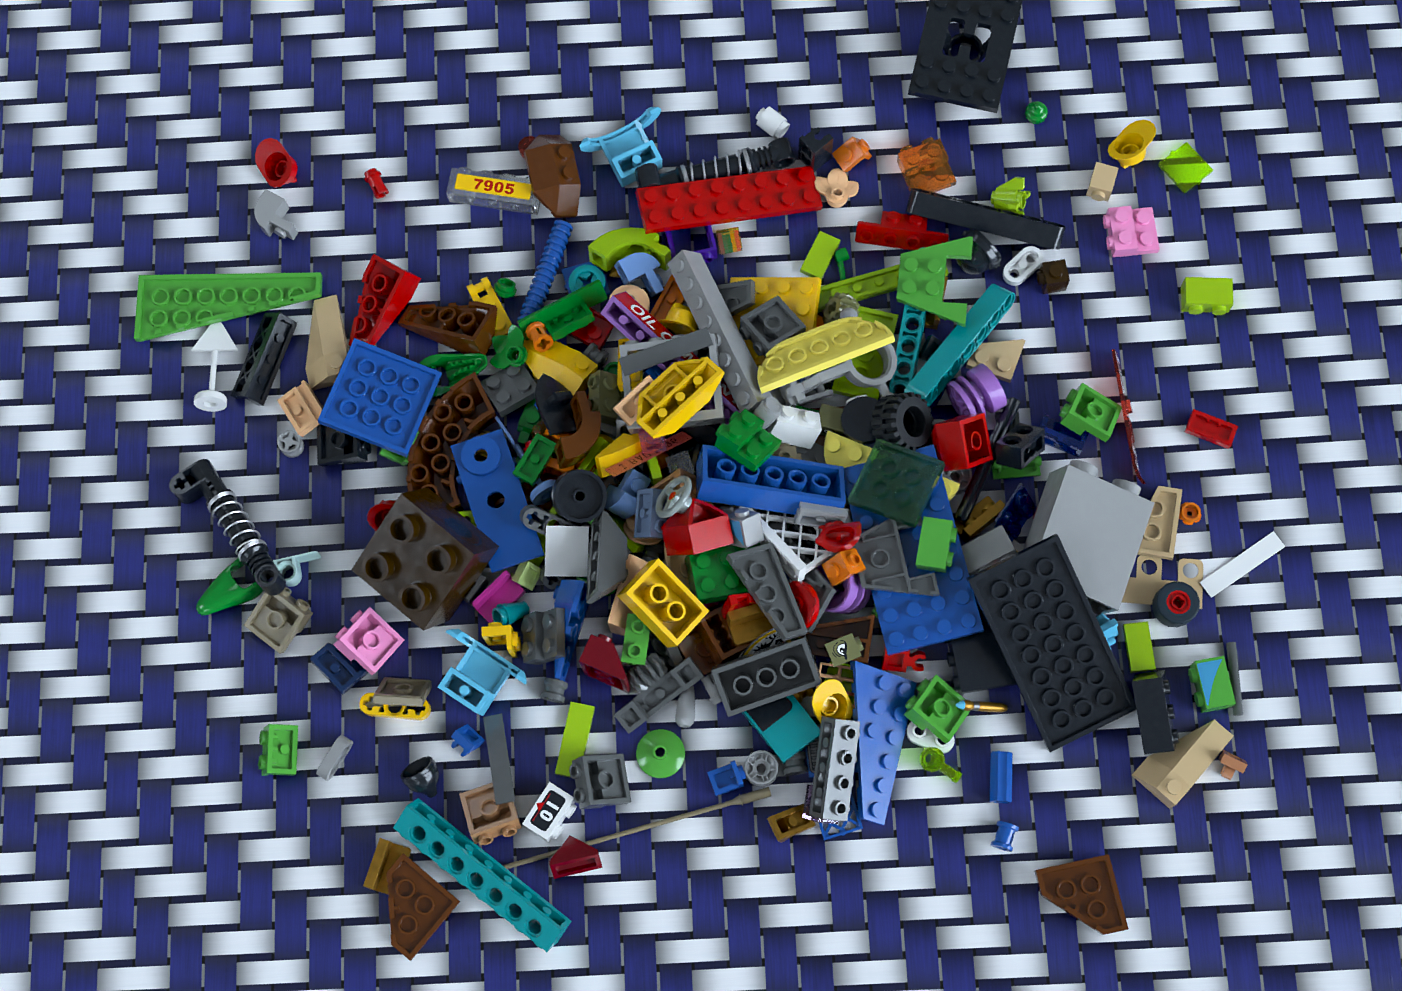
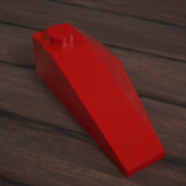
M373 254L363 274L362 296L359 295L357 302L360 304L358 316L353 320L348 345L351 346L355 338L374 346L411 300L421 278Z

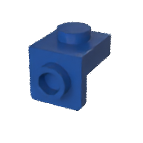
M735 760L731 761L728 765L707 772L715 796L743 787L742 780L746 779L742 765L737 766Z

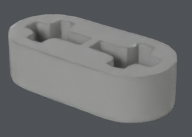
M340 735L319 765L316 774L326 781L330 780L350 751L353 741L344 735Z

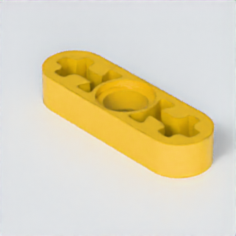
M374 693L364 694L359 702L360 709L366 715L374 717L422 721L431 713V706L427 700L423 704L425 711H421L420 715H417V712L408 709V714H405L407 706L403 705L397 713H391L387 704H383L384 712H381L382 708L378 706H373L372 710H369L365 704L371 701Z

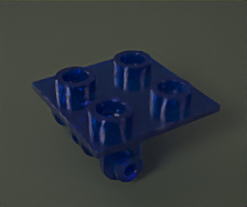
M1020 482L995 519L996 525L994 529L1002 525L1011 542L1019 536L1023 525L1027 519L1032 517L1036 507L1023 483Z

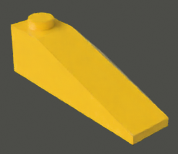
M524 340V347L528 353L525 363L531 369L532 375L536 380H539L544 373L561 383L568 391H571L573 396L576 391H584L588 388L589 375L595 373L598 369V365L581 352L557 341H553V345L549 350L539 352L534 349L532 340Z

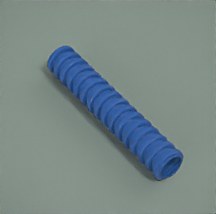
M563 220L554 221L553 225L555 227L551 228L552 233L549 234V239L546 242L547 246L544 247L545 252L541 255L540 265L537 266L538 271L534 273L533 284L529 286L528 297H525L526 303L522 305L523 309L520 310L521 316H518L517 321L545 306L543 302L547 300L546 296L549 295L548 289H551V283L554 282L553 276L557 274L555 270L559 268L558 264L561 263V257L564 255L563 251L566 250L565 245L568 244V239L571 237L570 232L573 231L570 223Z

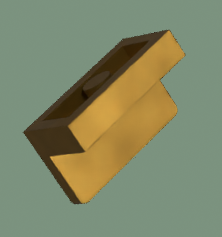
M757 603L727 612L726 620L736 646L752 642L773 628Z
M379 838L363 886L388 895L387 871L403 853L409 857L411 849Z

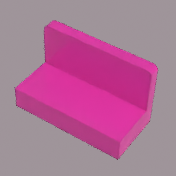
M505 570L471 604L488 623L494 622L492 618L493 608H496L498 604L517 602L526 592L518 583L512 581L510 573Z

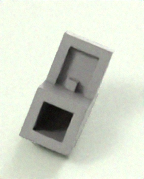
M265 189L256 202L254 209L255 218L262 231L268 237L274 232L281 238L285 239V237H288L292 240L298 234L294 224L283 219L289 210L285 199Z

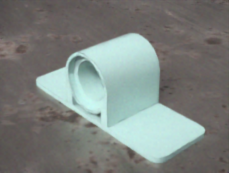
M312 551L273 560L283 576L287 570H294L293 575L285 579L286 586L294 587L302 579L300 563L320 559L321 555L318 551Z

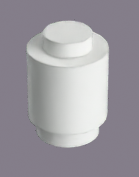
M770 106L766 109L763 107L756 115L758 120L756 125L773 138L775 136L782 138L790 127L787 119Z

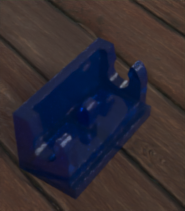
M1045 414L1040 424V428L1045 429V444L1079 457L1089 432L1085 430L1080 436L1060 424L1061 422L1049 418V415Z

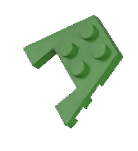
M969 236L902 253L900 256L897 301L923 312L927 311L935 314L941 319L953 321L959 326L966 327L967 304L943 302L947 258L971 260L973 237Z

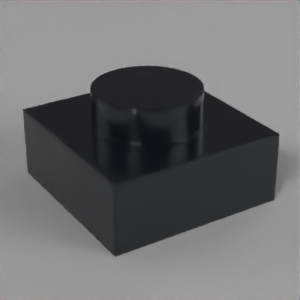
M933 335L928 336L919 357L928 361L943 342Z

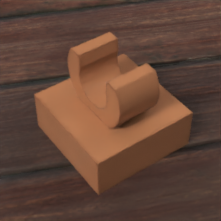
M1222 750L1218 758L1220 763L1224 764L1220 774L1229 780L1232 779L1235 770L1244 773L1248 765L1246 760L1225 750Z

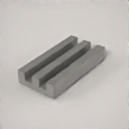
M800 502L799 508H797L794 515V524L818 528L820 525L828 522L843 521L845 523L848 512L844 508Z

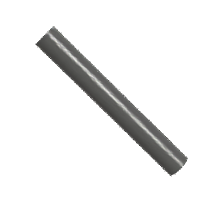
M1236 642L1226 643L1229 678L1236 702L1232 706L1233 716H1242L1243 706Z

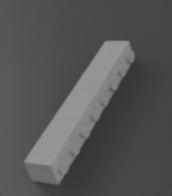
M681 250L668 263V266L699 329L707 327L710 334H715L719 367L725 373L723 375L724 381L740 413L744 409L753 413L764 398L772 397L770 391L761 394L757 380L758 367L701 253Z

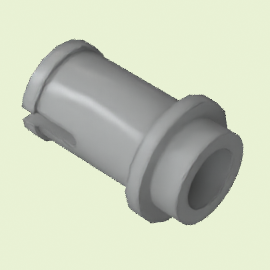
M712 673L701 678L710 696L709 701H712L714 705L722 702Z

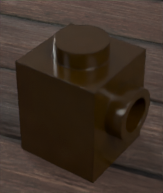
M1065 259L1041 264L1040 270L1037 272L1038 285L1042 287L1043 294L1066 291L1070 279Z

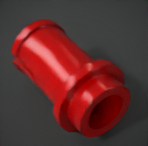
M372 168L364 173V180L369 183L376 199L386 196L385 194L389 193L380 177L382 175L380 171Z

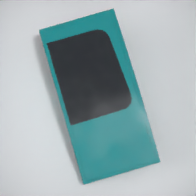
M793 695L742 712L783 764L820 735V728Z

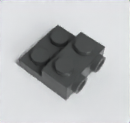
M777 295L741 316L739 331L744 340L750 339L753 343V349L758 356L764 355L766 357L767 352L778 343L806 332V325Z
M556 607L546 612L535 611L524 615L521 624V632L523 634L521 655L523 663L541 665L565 657V608Z
M623 754L581 756L572 760L569 773L571 778L575 779L576 789L574 790L573 797L574 801L579 803L580 809L601 808L631 802Z

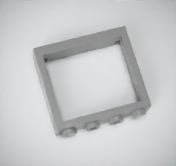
M684 334L672 336V339L683 336ZM710 334L713 345L709 346L710 359L719 367L715 334ZM661 337L650 338L649 342L626 341L625 345H619L620 358L672 339L663 340ZM622 370L625 397L632 390L631 376H624ZM721 381L714 392L715 409L698 411L681 428L725 423ZM636 421L631 426L627 425L630 434L646 432Z

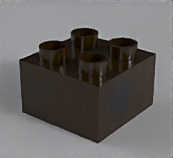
M426 487L400 494L351 570L424 631L451 619L499 546L431 489Z

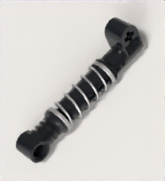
M782 137L771 141L768 144V148L762 146V150L760 147L757 148V151L748 147L741 149V152L738 149V157L736 154L728 155L726 153L725 157L717 158L714 156V160L706 162L702 159V163L693 165L691 162L690 166L680 165L673 171L659 174L656 164H643L635 169V176L638 188L736 176L742 175V172L746 174L757 173V171H760V168L765 170V166H767L769 169L771 165L777 169H782L794 164L796 159L789 138Z
M198 460L172 477L169 483L172 493L184 504H191L204 496L207 501L208 511L212 513V517L218 518V526L224 528V536L231 539L229 544L236 547L235 554L238 555V559L243 565L249 567L256 583L268 595L280 594L286 586L284 576L268 554L269 549L266 542L261 540L260 533L254 530V523L248 520L249 516L243 511L242 504L237 502L235 493L227 489L210 460ZM274 577L271 582L267 583L270 578Z

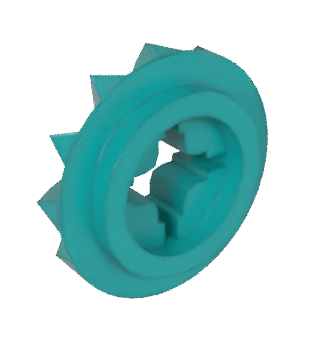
M593 265L577 267L569 277L571 293L584 287L582 281H587L591 277V282L599 279L604 288L606 282L603 272Z

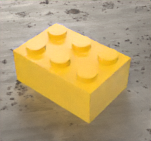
M659 558L649 561L617 595L667 648L678 646L709 612Z

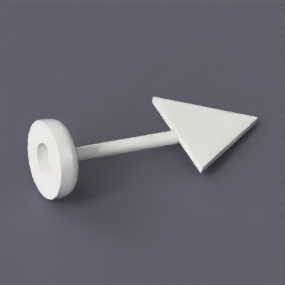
M219 322L211 324L191 350L212 351L209 390L200 391L194 397V405L197 408L211 412L221 411L227 407L226 396L219 391H215L218 351H238L225 327Z

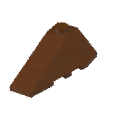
M478 301L469 302V305L449 303L448 306L436 307L435 304L409 305L398 321V324L403 328L463 354L479 353L486 355L492 345V337L495 336L497 307Z

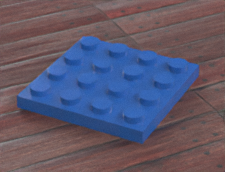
M354 338L318 418V423L407 457L441 379L442 372Z

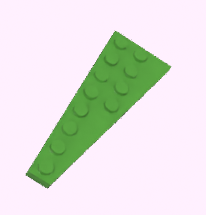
M321 272L139 275L134 339L136 342H142L322 297L323 276Z

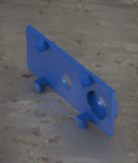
M503 429L473 437L450 446L460 474L456 476L458 485L463 484L476 526L499 546L489 561L491 572L494 573L544 556L538 533L526 527L520 520V511L528 504L519 478L513 475L517 463L515 457L511 456ZM478 450H485L488 456L486 460L479 462L474 458L475 453ZM493 493H501L504 496V504L499 508H491L488 505V497ZM531 514L527 515L529 521L532 519Z

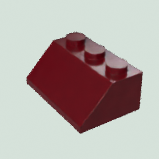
M591 634L579 659L584 674L629 694L631 688L616 648L611 643L612 639L603 634H598V636Z

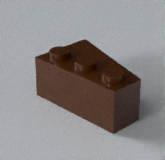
M875 615L817 624L813 633L806 634L812 654L830 658L824 644L852 633L854 637L859 636L864 650L860 651L861 657L851 661L867 664Z

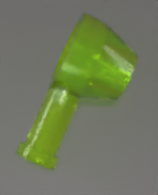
M927 747L921 751L919 763L923 769L929 772L939 770L954 783H957L961 778V772L956 771L944 762L945 757L940 749ZM928 754L932 756L930 762H926L925 759Z

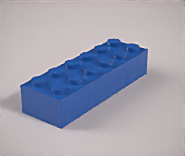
M703 444L696 462V499L793 515L796 514L800 502L844 508L846 504L844 467L771 455L753 472L717 447Z

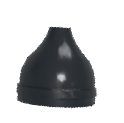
M427 756L417 759L402 771L400 775L402 782L410 790L422 793L429 798L437 794L439 772L432 757Z

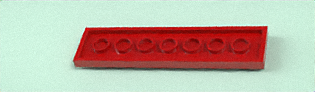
M811 166L637 188L635 192L645 234L818 211L823 207L820 193L815 188L814 182L816 178Z

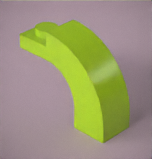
M630 227L612 230L601 235L588 246L590 262L606 272L617 261L638 252L652 255L661 264L659 268L665 271L669 269L668 263L671 261V250L667 246L659 244V234H645L643 228Z

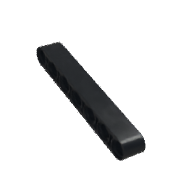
M911 188L906 212L970 229H977L982 232L1055 250L1060 249L1066 229L1064 225L918 188Z

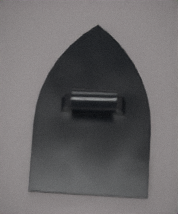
M543 373L536 385L535 401L550 436L575 433L576 423L570 404L573 398L571 391H568L557 380Z

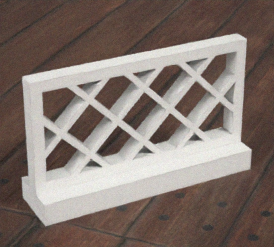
M766 511V514L760 513L765 539L760 544L773 543L784 572L793 581L804 580L805 574L837 554L827 550H819L816 543L815 549L801 547V539L815 541L821 529L813 527L816 530V535L802 533L803 525H799V532L785 531V523L794 524V518L786 517V513H783V516L769 515V511ZM768 521L782 522V530L771 529L768 526ZM784 537L798 539V547L788 546L784 542ZM800 553L814 555V560L806 565L800 559Z

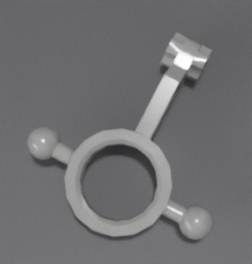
M847 307L840 312L839 318L858 317L855 309ZM888 344L876 349L883 361V371L878 378H869L860 374L850 359L840 363V365L819 372L801 383L796 380L778 387L786 405L793 407L806 400L805 394L824 383L845 376L856 386L878 389L881 398L894 395L886 385V382L893 377L897 368V356L892 344Z

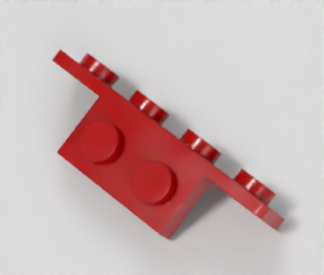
M882 211L881 224L857 222L855 242L918 250L922 247H930L948 242L949 235L947 233L926 231L928 220L926 217L901 214L895 211Z

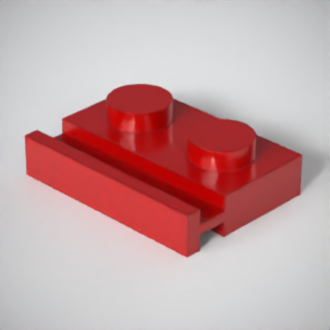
M589 308L593 313L595 321L568 335L588 346L591 343H595L598 349L601 350L615 326L600 312Z

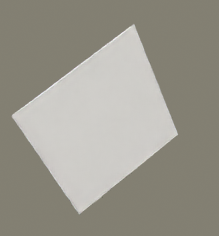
M546 526L544 576L587 577L589 526Z

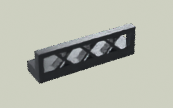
M280 312L264 313L230 396L236 399H247L258 406H264L297 322Z

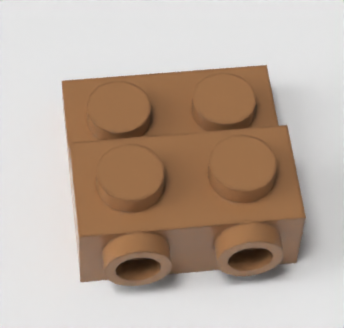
M493 782L459 794L469 833L475 844L488 845L493 842V838L500 835L511 837L517 833L518 829L522 828L514 801L496 805Z

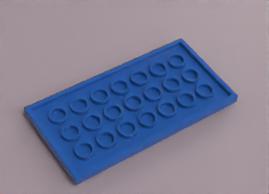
M934 445L918 448L915 452H903L844 468L845 490L853 522L859 521L861 523L862 533L890 519L894 514L900 513L916 502L919 504L922 521L923 516L952 520L954 528H956ZM922 526L898 531L909 578L935 572L940 595L926 596L871 590L888 656L984 632L976 599L967 580L969 573L958 533L956 543L951 542L950 552H954L952 567L947 566V572L942 573L917 569L916 567Z

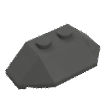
M604 510L591 524L592 532L589 545L586 603L590 604L613 592L621 583L625 582L628 575V569H626V560L629 555L627 537L607 511Z

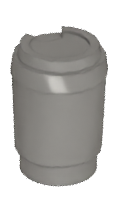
M766 397L753 411L754 415L764 421L763 429L768 428L781 415L782 404L775 397Z

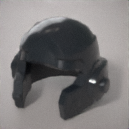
M965 230L961 238L973 237L972 259H956L960 269L970 275H979L988 269L999 268L1002 259L997 248L979 230Z

